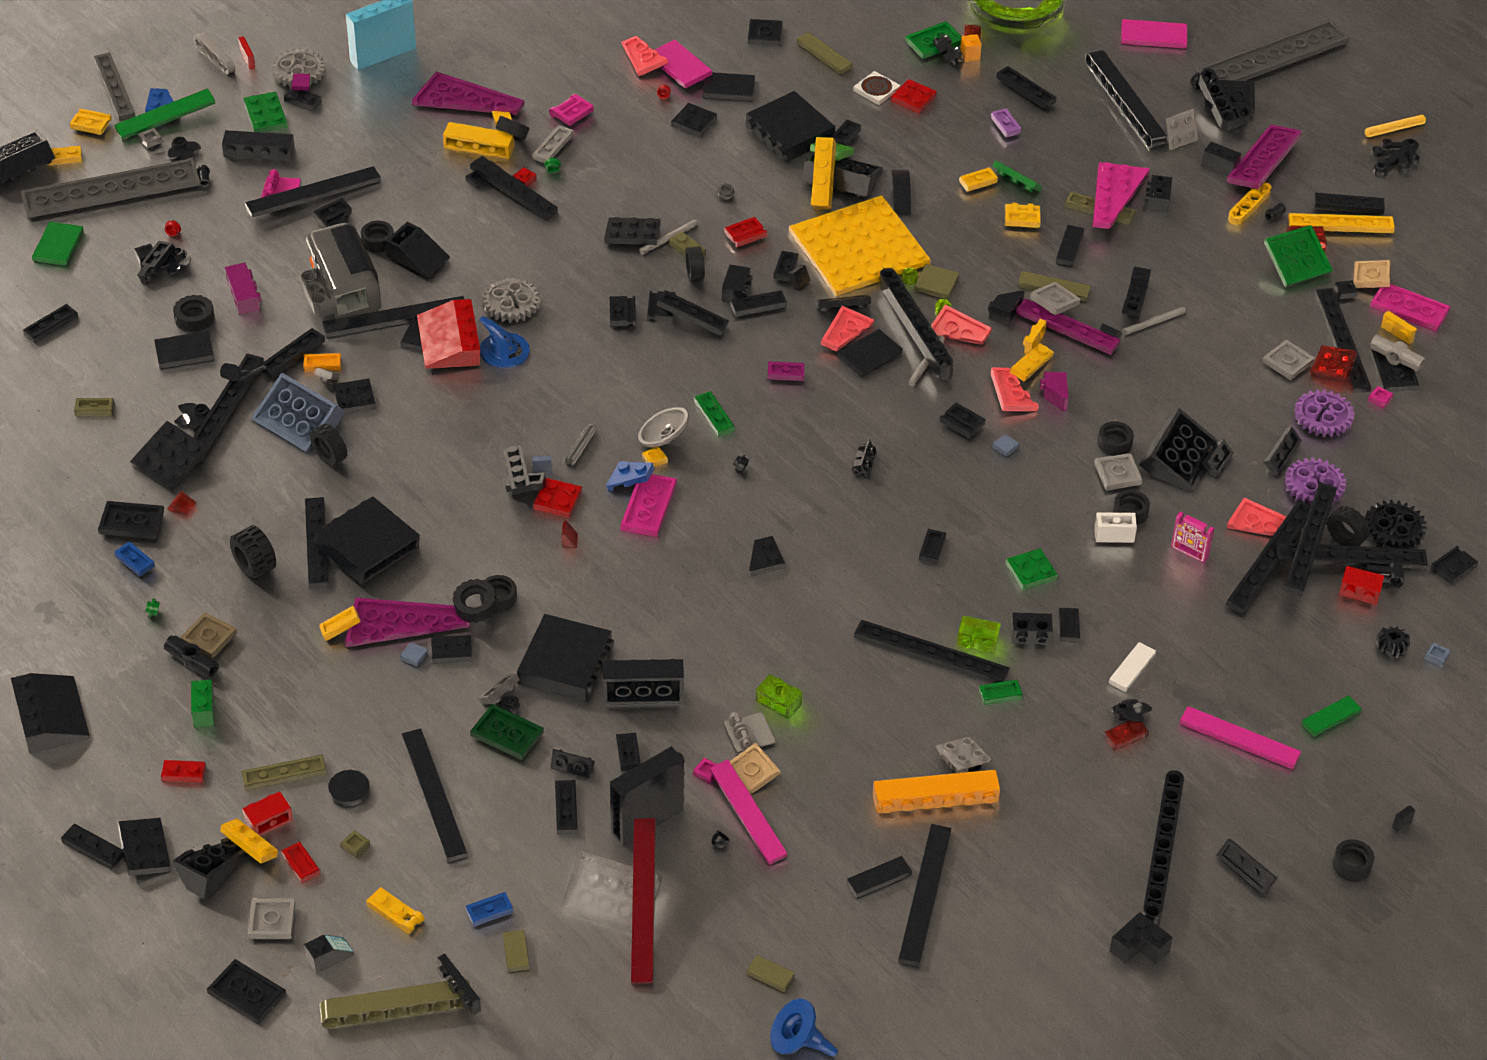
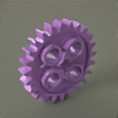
M1316 389L1315 393L1309 391L1308 395L1303 393V396L1298 398L1294 408L1295 420H1298V425H1303V430L1308 428V433L1314 431L1315 436H1318L1319 433L1323 437L1326 434L1333 437V433L1340 436V432L1346 433V429L1350 430L1351 425H1353L1354 407L1350 406V401L1345 402L1346 397L1340 398V393L1333 395L1332 390L1326 393L1325 389H1323V392H1319Z
M1311 457V461H1308L1304 458L1303 462L1297 460L1296 464L1292 463L1291 467H1288L1284 485L1287 486L1286 491H1291L1290 496H1296L1295 501L1301 499L1305 503L1309 502L1310 506L1319 482L1337 487L1332 503L1334 505V502H1339L1340 497L1344 495L1346 489L1345 474L1340 473V468L1335 469V464L1328 465L1329 460L1322 462L1321 458H1319L1318 461H1315Z

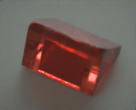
M964 24V36L978 35L979 39L981 38L980 25Z
M180 491L167 509L186 516L196 501Z
M564 521L561 534L563 548H577L578 533L567 521Z

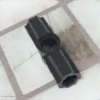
M171 635L166 639L164 650L181 660L186 669L196 670L206 678H213L220 668L219 664L200 652L196 644H188L176 635Z

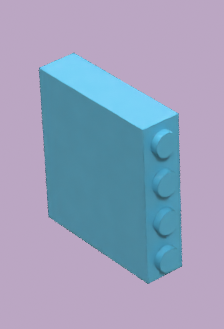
M382 0L346 14L350 62L357 70L416 49L412 0Z

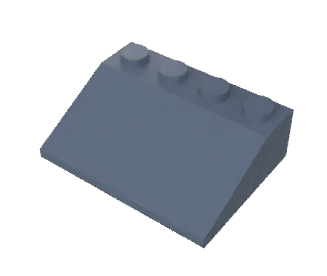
M281 373L251 419L308 453L313 448L310 441V432L324 423L336 428L345 412L335 403Z

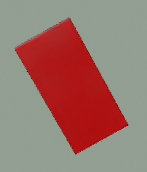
M238 37L239 50L249 70L255 69L254 55L245 37Z
M300 841L281 850L282 856L301 883L320 875L319 868Z

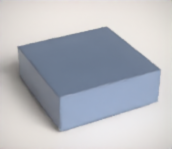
M1005 434L993 443L992 448L1007 457L1019 448V443Z
M532 456L533 473H552L551 456Z
M410 642L401 653L400 660L418 667L428 655V649Z
M1432 642L1424 656V660L1443 667L1451 650Z

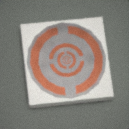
M874 71L853 87V91L880 105L890 98L900 88V85Z

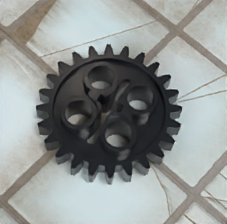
M1383 500L1382 505L1377 502L1375 507L1371 506L1370 511L1367 510L1365 520L1370 527V540L1376 539V545L1382 543L1383 547L1390 546V548L1403 547L1408 549L1409 546L1415 548L1416 544L1420 545L1421 540H1424L1427 522L1424 521V516H1419L1420 510L1414 511L1415 506L1407 507V502L1401 505L1400 500L1397 501V504L1393 500H1390L1388 504ZM1401 515L1399 521H1398L1397 524H1396V520H1397L1398 516ZM1395 526L1393 534L1390 535L1391 529H1393Z

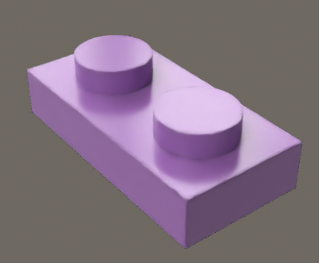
M1006 108L991 112L992 120L1005 137L1021 134V127Z

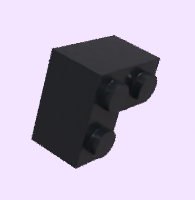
M1139 912L1112 936L1109 952L1125 964L1139 952L1157 964L1170 952L1173 937Z

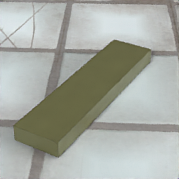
M810 32L796 38L798 45L840 75L853 68L852 62Z
M1075 192L1069 193L1065 201V207L1094 215L1095 198ZM1124 207L1116 221L1130 225L1136 210Z
M1025 271L1021 272L1018 281V287L1035 291L1056 282L1079 297L1081 301L1087 302L1091 285Z
M323 754L242 770L241 774L245 791L326 775L327 771Z

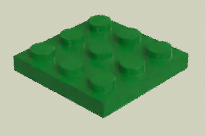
M1312 225L1264 240V244L1285 287L1331 274L1333 271Z

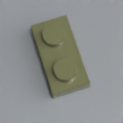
M682 231L669 239V245L684 256L686 248L696 246L701 247L703 255L706 254V249Z

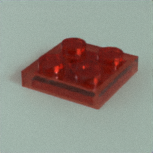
M1321 345L1310 371L1311 376L1346 382L1357 358V351Z

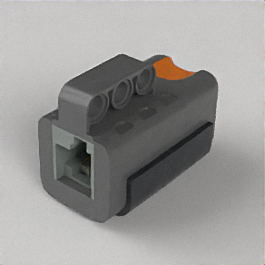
M339 223L311 231L306 237V243L311 253L309 260L312 269L304 271L301 274L303 291L314 315L324 317L333 314L338 319L380 310L381 295L378 275L356 228L347 223Z

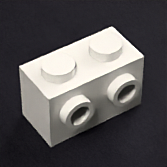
M1097 513L1094 527L1096 542L1134 543L1137 529L1135 513Z

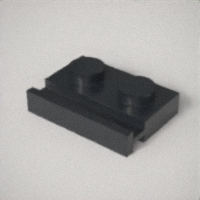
M650 291L647 321L655 319V321L673 322L674 313L657 306L658 299L663 294V291H658V293Z
M609 296L610 326H628V324L636 326L635 296L633 298Z
M957 402L944 415L940 416L941 423L969 439L972 434H975L985 425L986 421L985 418Z
M1456 546L1433 562L1430 569L1436 570L1440 577L1452 585L1476 568L1478 561L1465 551L1459 550V547Z
M471 635L431 637L432 664L472 662Z

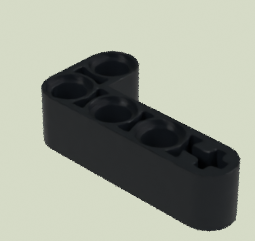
M1211 68L1203 69L1198 83L1219 127L1227 131L1246 125L1251 115V108L1246 104L1232 107L1215 71Z

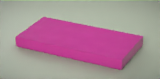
M1122 19L1121 44L1186 49L1187 24Z
M675 39L655 49L660 56H664L668 60V64L660 68L684 88L712 75V70Z
M1390 284V287H1380L1370 304L1372 308L1385 313L1390 311L1401 319L1435 332L1441 326L1451 307Z
M651 474L647 482L636 483L621 522L620 530L658 537L677 485V479Z

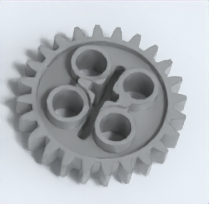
M301 48L298 51L293 49L292 52L286 50V54L280 53L281 57L276 56V60H273L271 65L274 80H278V84L283 83V86L289 85V88L292 87L293 73L310 74L311 86L312 82L317 84V80H322V76H325L326 72L323 56H320L319 53L314 54V50L308 52V49L302 51Z
M505 277L504 281L498 279L497 284L492 282L491 287L487 286V291H483L482 303L485 313H489V317L495 316V320L501 318L502 322L507 319L511 323L512 320L518 322V319L521 318L525 321V316L531 318V313L536 314V309H539L540 292L537 291V287H533V283L528 284V280L521 282V278H518L516 281L514 277L511 280Z

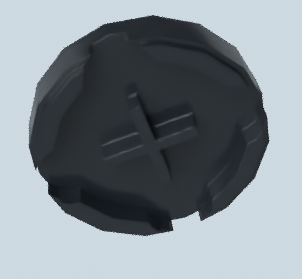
M343 770L336 773L328 784L329 796L336 804L340 803L341 806L345 807L356 806L362 803L370 792L368 778L356 770Z

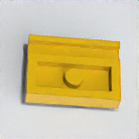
M79 108V112L75 114L69 124L70 129L102 135L112 118L110 114Z

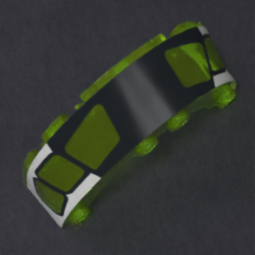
M970 0L975 12L983 19L998 27L1015 30L1037 28L1053 22L1062 14L1066 0H1044L1039 3L1038 7L1032 9V7H1007L993 0Z

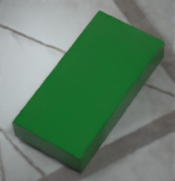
M1018 679L979 685V693L983 705L1023 698Z

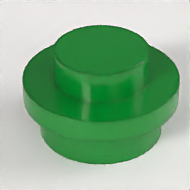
M549 158L544 162V167L547 172L556 173L560 170L561 161L556 158Z
M155 598L152 599V602H147L145 613H149V618L152 616L157 617L160 602L155 601Z

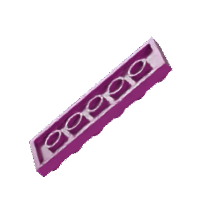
M1270 124L1227 176V183L1259 189L1301 138L1302 130Z

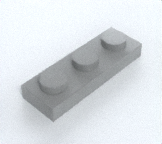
M558 125L535 150L533 159L544 163L549 158H554L573 137V130Z

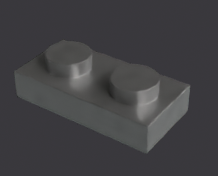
M516 673L505 675L478 699L482 705L498 703L504 693H509L516 687L515 684L520 680Z

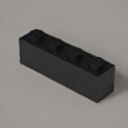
M225 130L222 141L224 157L291 161L295 148L293 134Z

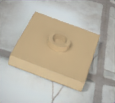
M1391 260L1355 261V287H1390Z
M757 743L729 761L750 795L781 774L778 767Z

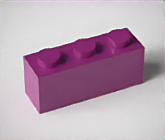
M246 262L226 266V280L238 314L241 315L260 310L261 295L260 292H256L258 290L255 280L252 281V270L247 268Z

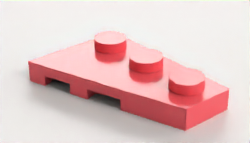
M842 306L820 345L837 352L870 328L875 320Z

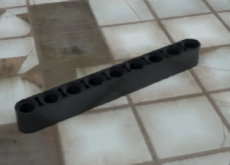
M1104 50L1087 53L1085 56L1087 66L1149 149L1165 145L1167 143L1165 132Z
M892 268L882 269L880 271V288L936 376L941 380L951 379L953 377L952 357L896 271Z
M1177 770L1169 771L1165 777L1142 911L1143 915L1158 926L1160 925L1184 783L1183 774Z

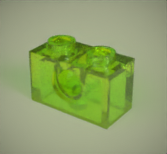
M962 615L956 645L995 653L1000 636L1001 623Z
M771 674L756 688L755 702L788 720L802 705L803 692Z

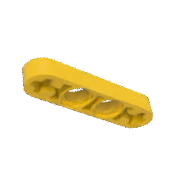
M1264 182L1259 189H1251L1230 210L1228 221L1233 225L1242 224L1270 196L1271 185Z

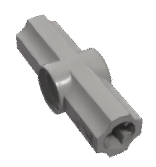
M1376 334L1370 343L1369 348L1385 355L1391 364L1398 365L1401 363L1419 372L1425 363L1426 358L1410 351L1404 342L1398 341L1394 343Z

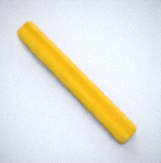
M1421 114L1368 127L1364 133L1366 137L1370 138L1425 124L1426 117Z

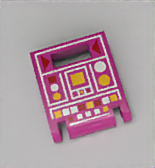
M1179 512L1175 521L1171 547L1205 563L1210 555L1215 528L1210 527L1206 533L1207 524L1189 515H1186L1183 519L1184 513Z

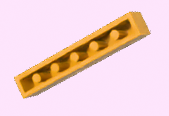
M996 770L880 780L873 783L876 813L980 803L990 804L999 802L1000 794Z

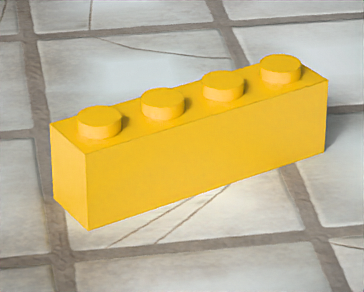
M449 122L443 133L444 148L509 159L515 147L514 135L499 130Z
M816 137L811 206L814 210H831L836 156V141L834 138Z

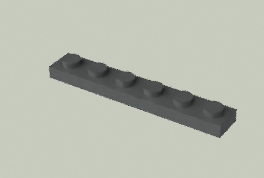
M111 53L95 55L94 61L119 122L135 117V111Z

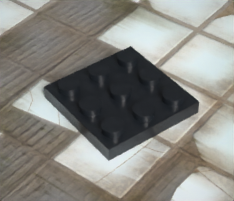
M166 421L132 458L130 463L170 491H173L209 449L205 444L169 421Z

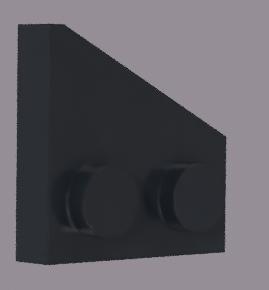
M341 197L313 211V217L325 228L345 223L352 213V208Z
M773 536L754 540L749 567L750 577L785 568V561Z

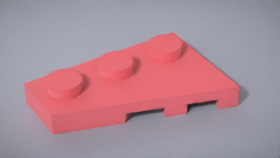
M637 36L621 42L638 77L668 64L667 58L660 56L655 49L652 50L647 43Z
M947 305L943 307L931 324L938 337L943 336L947 339L983 345L992 332L991 327Z
M992 367L990 374L1002 411H1038L1039 405L1030 399L1028 391L1022 389L1020 386L1021 382L1015 375L1010 373V368Z
M1244 498L1228 521L1226 528L1273 536L1286 516Z

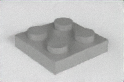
M1056 282L1032 291L1030 294V299L1054 315L1078 306L1081 300Z
M1285 340L1266 354L1262 362L1289 380H1292L1314 363V357L1290 341Z
M1131 453L1095 459L1094 464L1105 490L1142 485L1141 475Z
M252 899L248 939H292L295 899Z

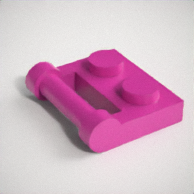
M573 94L570 96V99L557 107L553 106L550 108L549 114L553 118L557 117L568 126H571L592 113L594 106L577 94Z

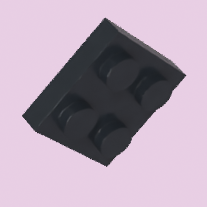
M687 103L671 121V126L701 137L717 120V113Z
M369 378L333 384L336 403L345 414L376 409Z

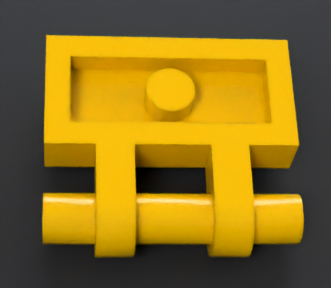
M1014 202L1012 204H1005V226L1040 228V206L1033 205L1032 203H1028V205H1019Z

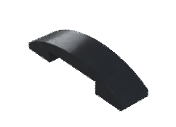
M891 170L893 210L899 218H911L909 170Z
M1134 266L1122 314L1140 316L1151 269Z

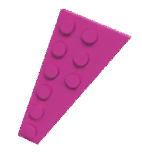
M1099 162L1092 227L1106 229L1112 227L1119 213L1124 210V206L1129 203L1137 192L1139 185H1142L1144 178L1149 175L1150 168Z

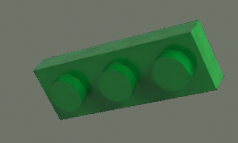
M995 160L993 167L997 169L996 172L1004 177L1007 174L1011 176V181L1017 184L1020 182L1025 184L1024 188L1031 192L1037 190L1040 192L1042 185Z

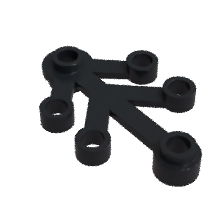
M1388 138L1383 139L1381 147L1374 146L1371 154L1374 157H1390L1384 162L1376 163L1373 168V174L1376 177L1386 176L1388 167L1397 160L1400 165L1399 171L1408 173L1410 164H1419L1420 156L1416 154L1419 143L1412 138L1405 139L1403 142H1392ZM1382 148H1400L1399 150H1382ZM1405 153H1408L1410 156L1409 163L1406 162Z

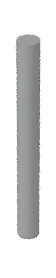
M694 219L659 238L657 245L642 247L639 249L640 254L644 255L665 244L670 238L681 231L685 233L698 226V222Z
M1181 307L1122 329V333L1126 336L1185 314L1186 309Z
M939 336V339L943 344L945 338L943 336ZM926 358L923 359L909 380L910 386H915L929 365Z

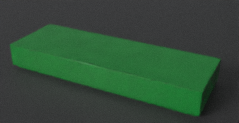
M711 391L694 396L696 405L718 437L735 431V426Z
M1348 695L1304 718L1301 725L1313 737H1316L1361 713L1362 708Z

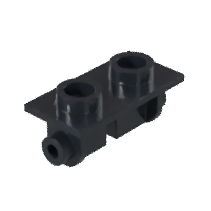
M940 33L942 37L940 39L937 37L933 40L934 46L941 53L945 50L948 51L943 56L950 65H957L959 58L963 61L961 57L963 53L958 47H952L950 44L952 40L947 34L943 36Z
M868 439L867 444H861L858 447L857 460H854L852 466L854 475L864 473L866 478L869 477L870 470L873 468L874 458L877 455L876 447L873 446L870 439Z
M553 749L550 767L589 778L590 770L594 767L595 761L591 757L586 758L563 752L562 749Z

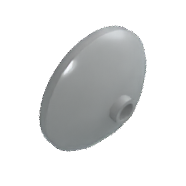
M672 407L655 414L641 427L638 434L640 443L645 447L656 448L674 442L688 425V412L681 407Z

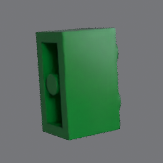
M212 679L191 681V714L194 728L214 726Z

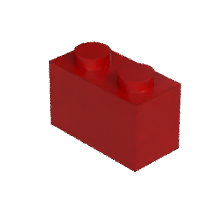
M1346 566L1339 595L1377 605L1385 575Z
M280 791L242 808L245 823L260 836L293 821L292 809Z

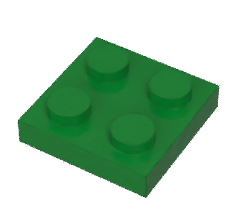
M1041 548L1006 558V565L1022 591L1057 580L1058 574Z

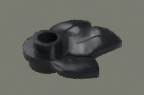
M176 137L173 139L171 148L168 150V158L172 161L178 158L180 160L194 159V152L200 150L201 146L195 141H187L184 137Z
M175 247L160 268H167L169 275L176 274L181 270L182 266L190 264L191 257L187 255L186 250L182 247Z
M180 404L178 408L182 415L174 422L179 426L189 425L190 429H196L200 427L210 409L205 404Z
M1126 699L1112 707L1114 718L1121 721L1144 722L1142 715L1152 711L1150 705L1139 702L1137 699Z

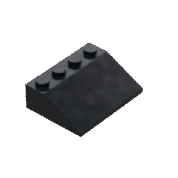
M38 130L0 147V186L8 179H17L20 177V174L24 172L30 173L36 170L37 166L48 165L55 159L47 139Z
M815 154L806 159L801 180L806 181L808 185L813 184ZM848 158L835 161L833 188L838 189L840 193L848 194L850 192L854 193L856 197L865 198L871 194L883 171V167Z
M1178 408L1167 417L1139 466L1154 478L1193 492L1206 470L1202 462L1218 440L1183 410Z
M29 673L11 678L29 754L90 738L74 676Z

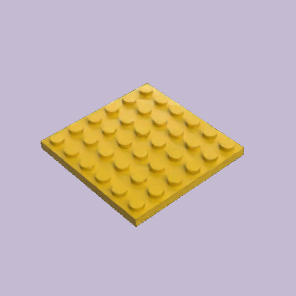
M882 195L789 226V232L835 296L880 282V271L884 268H892L898 275L924 267L925 264L930 265L931 262L929 256Z

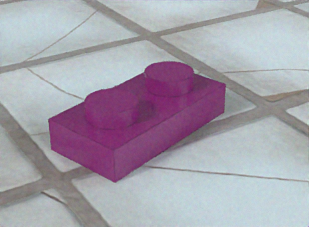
M768 361L767 379L804 381L805 363Z

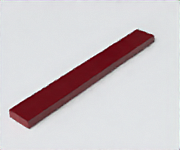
M655 818L634 819L632 985L653 984Z

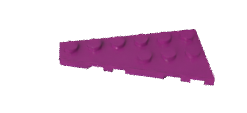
M437 71L412 99V105L489 113L501 111L510 112V115H517L525 106L522 99Z
M355 598L354 607L361 622L348 629L345 645L346 647L466 628L470 627L471 623L463 621L461 617L457 616L454 605Z

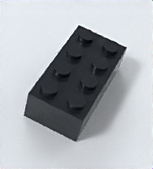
M683 659L602 661L603 705L684 703Z

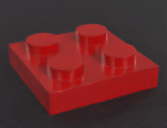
M908 79L891 96V102L919 114L937 96V91Z
M546 478L544 489L540 490L533 507L535 510L570 518L582 493V486Z

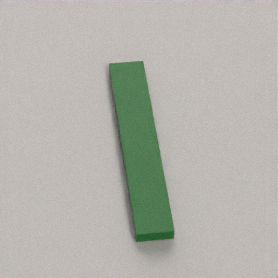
M207 88L114 126L121 140H125L216 103Z

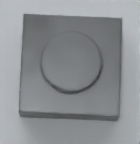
M154 128L139 134L140 141L147 148L162 143V137Z
M316 367L314 375L321 376L320 380L331 382V380H338L340 373Z

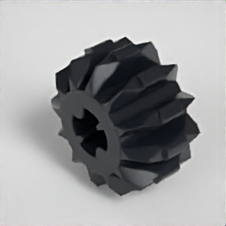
M1390 625L1387 628L1383 627L1376 637L1377 649L1381 651V654H1387L1388 658L1394 656L1397 659L1399 655L1404 656L1410 646L1409 634H1405V629L1400 630L1398 626L1396 628Z

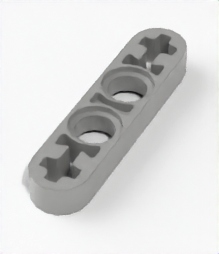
M199 33L193 37L196 47L225 74L235 71V65L231 58L206 35Z

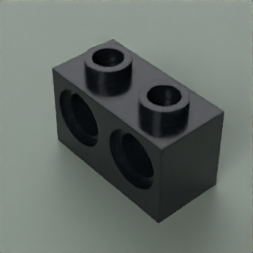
M1012 613V643L1051 644L1053 635L1052 614Z

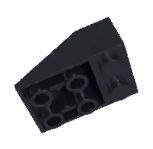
M408 221L385 240L387 257L427 278L450 259V256L420 227Z

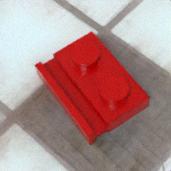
M755 216L724 227V233L732 243H735L736 247L767 237V230L763 229L762 224Z

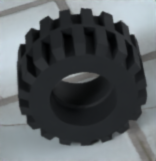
M251 525L230 537L232 555L239 568L249 578L255 579L276 567V555L272 544L263 531L255 525Z

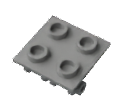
M1194 108L1165 118L1169 150L1198 140Z
M732 712L729 721L724 722L737 753L745 751L755 743L759 747L776 743L762 712L741 717L737 712Z
M969 736L936 745L940 758L952 770H955L956 773L968 772L970 767L992 761Z

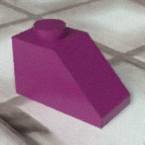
M1044 372V378L1040 379V390H1043L1044 398L1062 411H1067L1069 397L1066 372Z

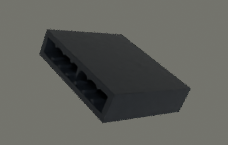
M795 91L746 113L745 122L748 130H751L786 162L809 152L811 144L816 142V137L830 138L835 133L836 127Z
M372 496L362 501L356 507L347 510L346 513L338 518H334L325 526L318 528L315 531L314 545L360 584H363L418 549L420 534Z
M544 614L517 670V676L520 679L517 684L586 702L588 695L593 693L595 680L600 678L602 661H607V653L613 649L614 639H612V631Z
M672 746L610 781L611 833L622 846L634 840L635 818H655L657 827L684 811L685 759Z

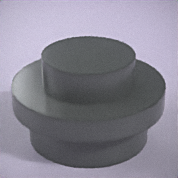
M727 183L720 185L718 189V196L720 198L730 199L735 195L732 185Z

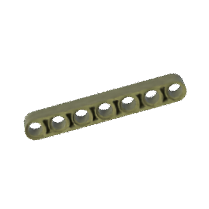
M447 981L331 998L322 1001L319 1005L321 1024L325 1028L344 1027L464 1008L460 1002V997L457 993H452Z

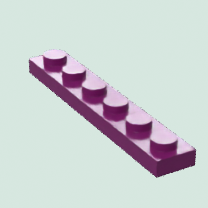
M1026 298L1017 308L1016 314L1036 323L1039 319L1047 321L1046 327L1110 355L1120 344V339L1061 313L1054 315L1041 305Z

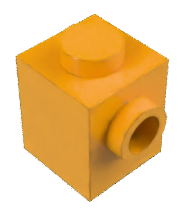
M978 35L961 37L960 51L963 53L962 58L964 62L980 60L982 44Z

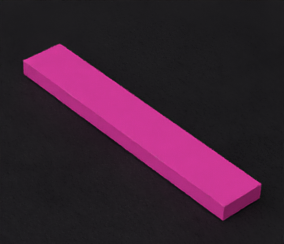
M1187 706L1180 719V725L1292 770L1301 754V751L1189 706Z
M727 759L711 767V774L768 865L787 857L786 850L729 760Z

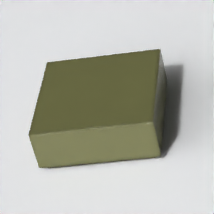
M355 830L340 843V847L355 858L370 846V840Z

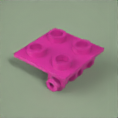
M272 169L269 171V176L266 177L261 198L300 186L301 179L279 177L278 171Z

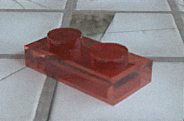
M1128 721L1104 731L1103 737L1115 751L1148 737L1149 730L1142 722Z

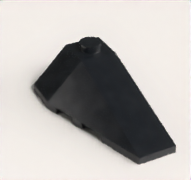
M227 837L221 839L219 844L213 846L206 844L203 845L201 850L194 851L191 849L185 851L175 858L172 864L186 889L205 899L225 882L249 854Z

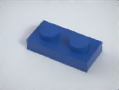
M127 542L114 551L115 557L139 577L155 567L154 561L131 542Z
M506 892L465 906L473 927L513 913V907Z

